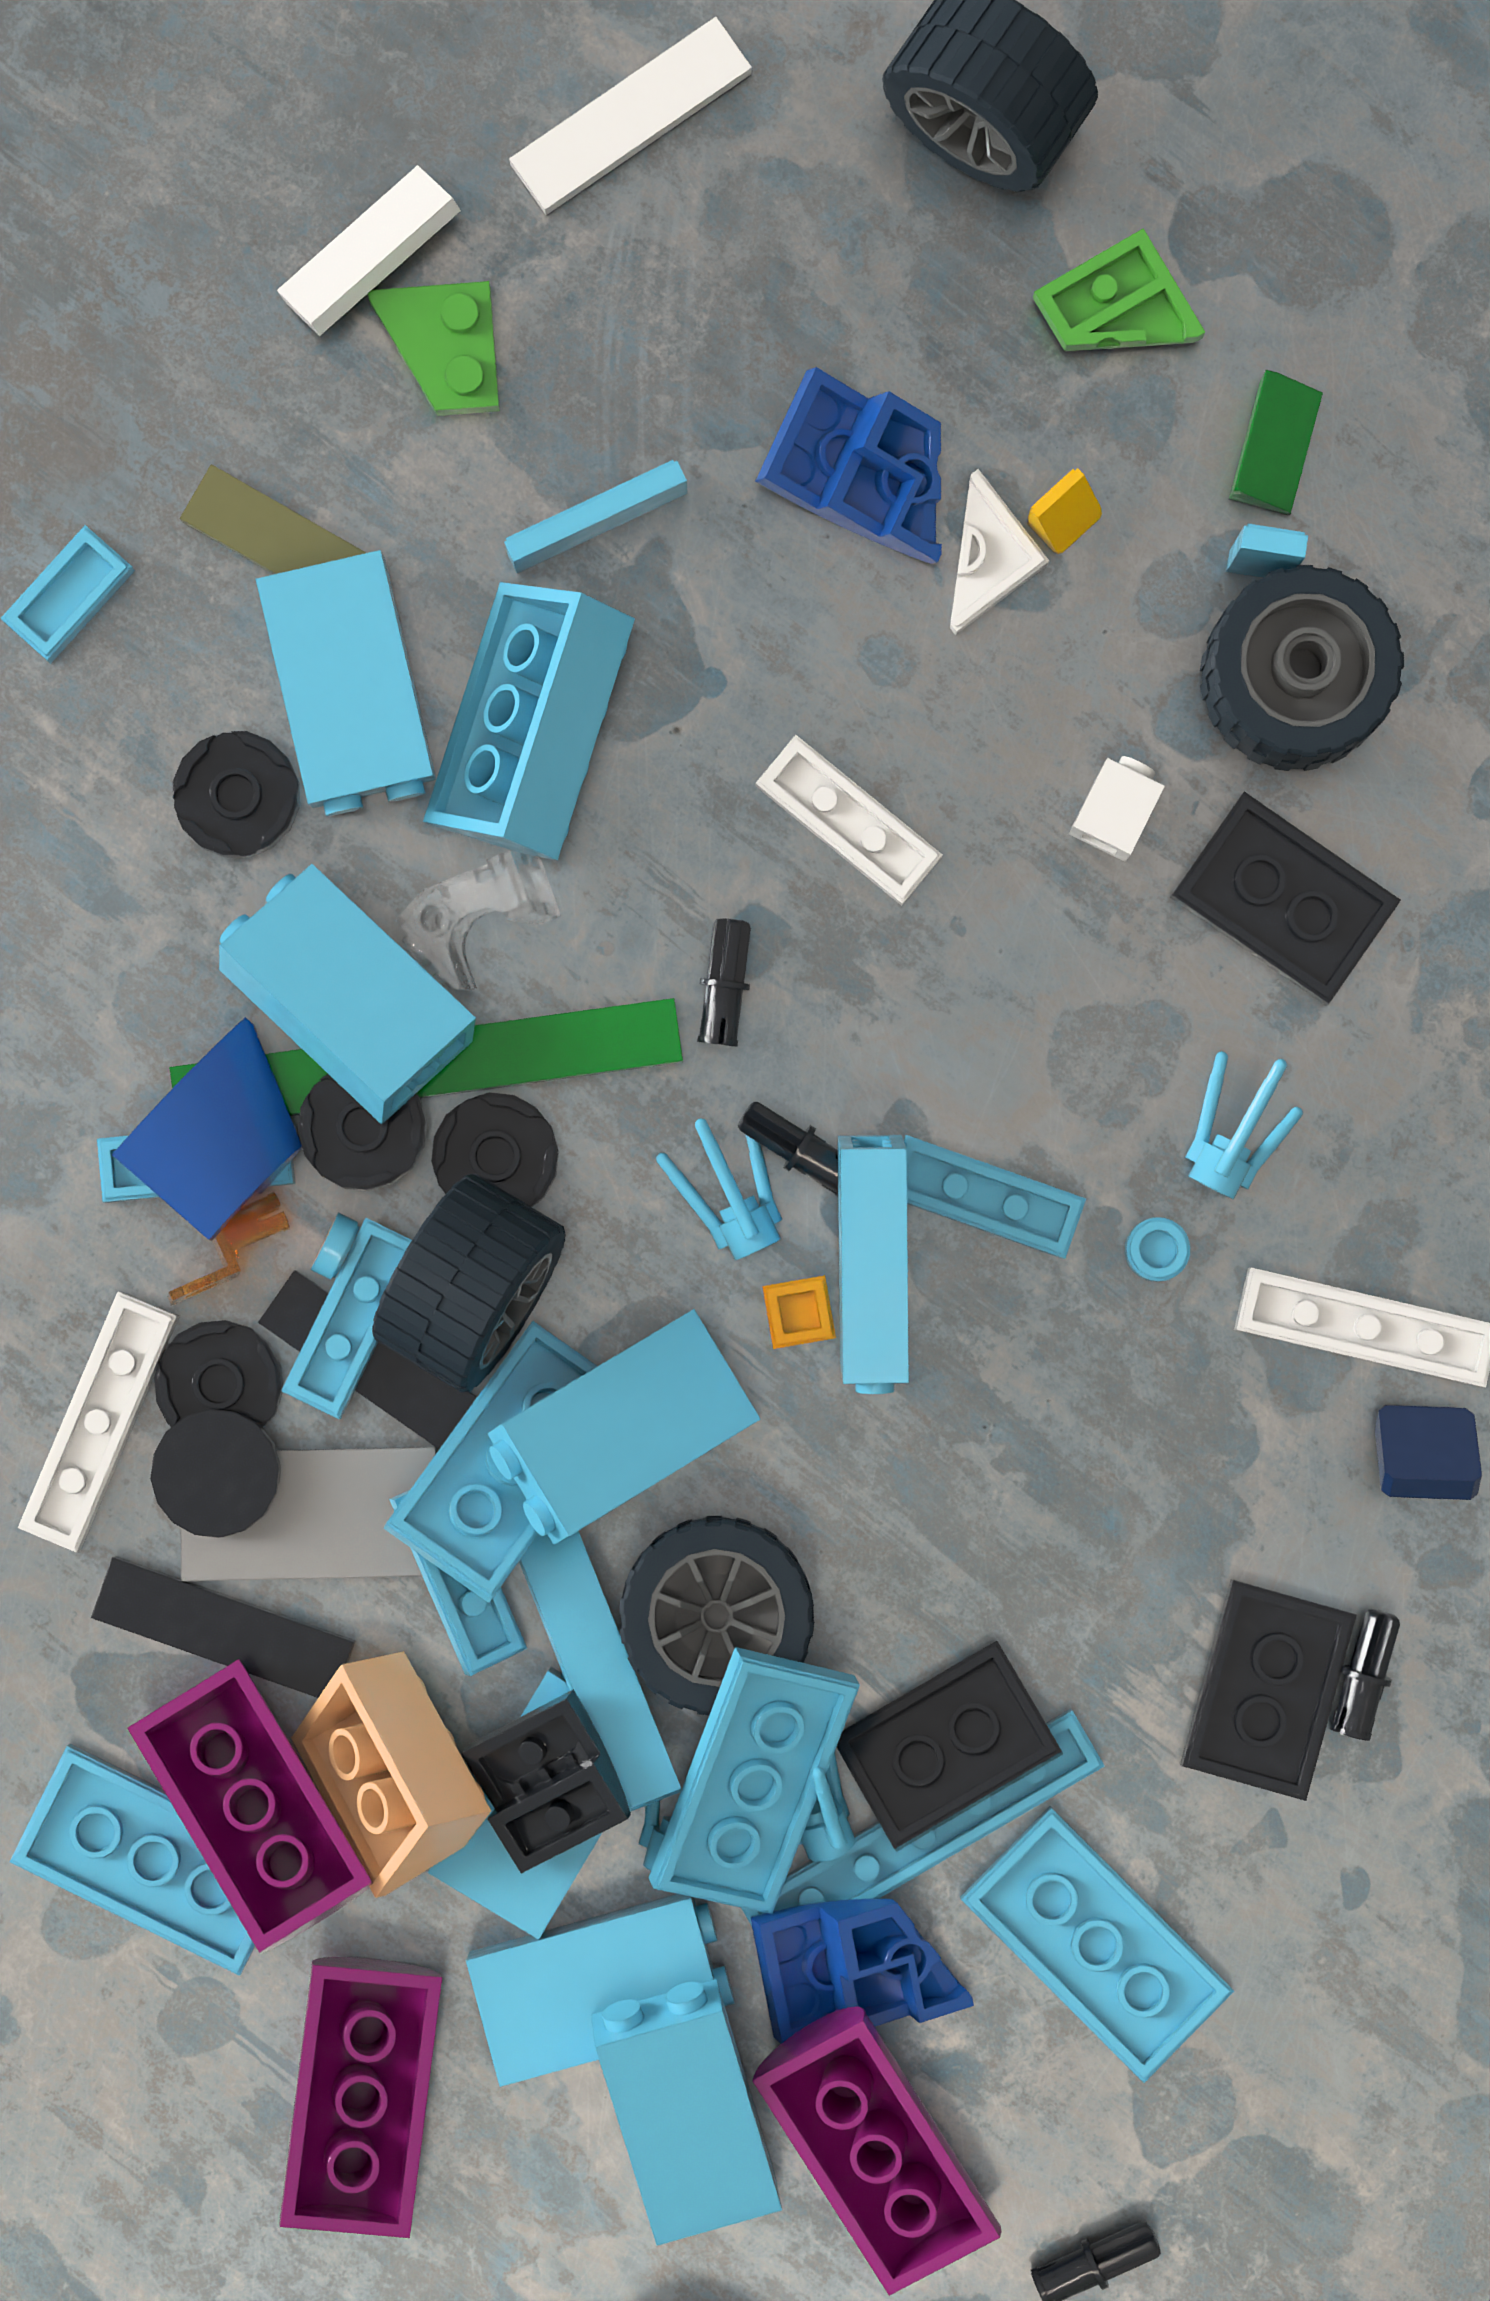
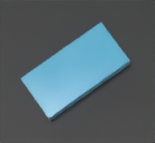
M1255 524L1244 525L1229 550L1226 572L1264 578L1269 572L1280 568L1284 570L1296 568L1305 559L1308 535H1305V532Z
M84 525L0 619L51 664L135 570L91 529Z

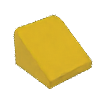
M1077 468L1076 470L1072 469L1031 507L1027 524L1054 553L1061 554L1100 519L1102 510L1085 475Z

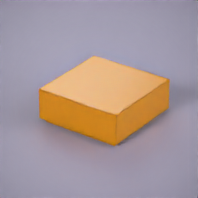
M825 1275L762 1286L773 1349L836 1338Z

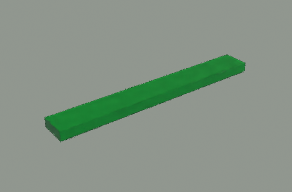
M670 998L475 1025L472 1043L417 1092V1095L420 1098L683 1063L675 999ZM303 1049L265 1054L283 1094V1100L289 1115H300V1108L306 1096L327 1072ZM197 1063L169 1067L172 1088Z

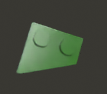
M1144 228L1034 291L1033 295L1034 301L1064 351L1195 343L1201 340L1205 334V330Z
M489 281L371 290L368 293L371 307L380 318L395 343L398 352L421 386L424 395L437 416L500 411L492 297Z

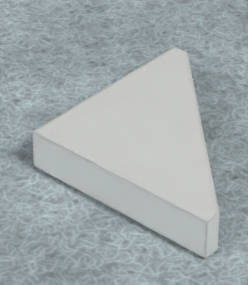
M979 469L971 474L969 480L950 629L955 635L1049 564L1048 558Z

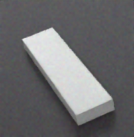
M714 17L509 158L510 165L545 215H548L752 74V67L717 17Z
M1251 1267L1247 1270L1234 1330L1478 1387H1486L1490 1371V1323Z
M117 1292L19 1523V1529L76 1553L81 1551L154 1378L158 1363L161 1361L178 1321V1315L123 1292Z

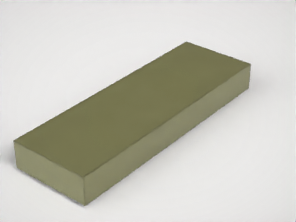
M212 464L209 466L179 518L184 524L272 574L366 553Z

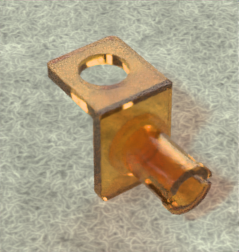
M274 1192L243 1206L212 1241L224 1268L168 1292L167 1298L171 1306L237 1278L241 1272L236 1258L239 1257V1249L278 1232H285L290 1229L284 1211L265 1220H258L279 1210L281 1204Z

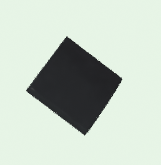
M574 1689L468 1744L461 1753L495 1808L487 1820L521 1874L624 1822L631 1815L624 1791L608 1752Z

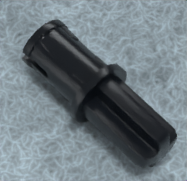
M720 918L716 919L713 924L707 979L700 978V984L706 985L700 1035H698L697 1042L738 1047L737 1034L743 990L750 989V984L744 983L751 927L749 923L743 920Z
M759 1102L751 1103L739 1121L738 1128L740 1131L786 1160L784 1169L790 1171L792 1168L798 1170L820 1183L821 1186L838 1197V1150L815 1135V1127L810 1125L804 1131Z
M1369 1609L1365 1613L1351 1665H1343L1341 1672L1346 1676L1338 1707H1336L1333 1722H1331V1730L1355 1739L1370 1741L1375 1715L1384 1686L1390 1687L1392 1679L1387 1677L1386 1673L1400 1627L1399 1619L1395 1615L1374 1609Z
M1139 2222L1091 2244L1089 2239L1082 2240L1083 2248L1041 2267L1032 2268L1031 2275L1042 2301H1063L1097 2285L1102 2290L1109 2288L1107 2280L1158 2258L1161 2254L1160 2246L1147 2222Z

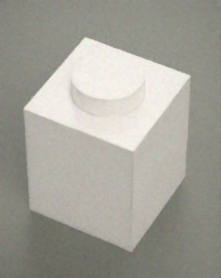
M1122 756L1119 763L1107 758L1069 835L1126 862L1165 786L1153 780L1156 774L1153 769L1135 759Z

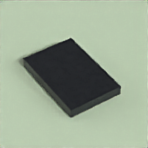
M1245 791L1170 897L1326 1006L1332 1001L1401 901L1398 897Z
M1231 1579L1180 1765L1306 1801L1357 1615Z
M998 1641L993 1642L844 1729L837 1744L839 1753L896 1852L1063 1755L1062 1750Z

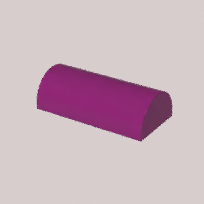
M240 1659L127 1728L259 1953L269 1951L316 1925L360 1896L373 1884V1881Z
M323 1957L312 1961L279 2221L280 2227L410 2238L442 1984L440 1973L417 1965L372 1958Z
M844 2008L812 2022L781 2043L759 2065L752 2082L889 2296L1001 2237V2225L863 2008Z

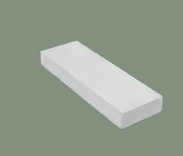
M417 165L277 291L286 304L321 336L461 210L454 199Z
M797 735L792 738L755 783L758 789L901 906L943 856V854Z

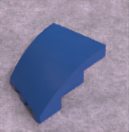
M817 367L807 370L755 482L802 508L885 547L929 564L937 563L940 559L942 544L936 543V503L941 500V477L937 470L938 456L941 454V422L890 391L867 398Z
M246 1017L240 1021L171 1089L112 1154L210 1241H213L255 1192L262 1194L302 1149L297 1129L289 1115L283 1100V1094L259 1041L255 1025Z
M850 1899L819 1902L773 1911V1914L765 1913L750 1917L773 2037L780 2044L812 2022L848 2007L863 2008L875 2027L906 2016H911L917 2022L922 2023L974 2006L970 1993L957 1981L941 1961L939 1954L915 1928V1924L893 1899Z

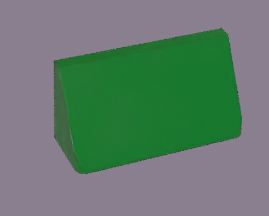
M1265 370L1260 380L1229 499L1287 515L1291 514L1323 392L1278 372Z

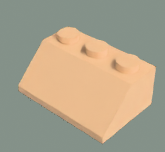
M404 1651L342 1664L291 1737L322 1798L373 1881V1884L369 1887L375 1898L386 1896L465 1847L491 1812L482 1788L471 1775L456 1747L453 1735L445 1727L427 1694L424 1682L417 1676Z

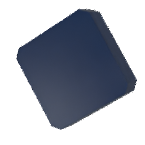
M1385 1405L1378 1411L1375 1437L1382 1492L1389 1497L1471 1500L1478 1494L1482 1470L1475 1414L1467 1408Z

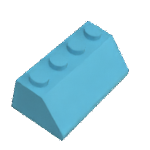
M500 582L423 822L515 852L558 860L563 842L569 831V823L583 780L588 772L589 761L601 723L608 709L609 698L618 670L627 650V642L635 618L581 592Z

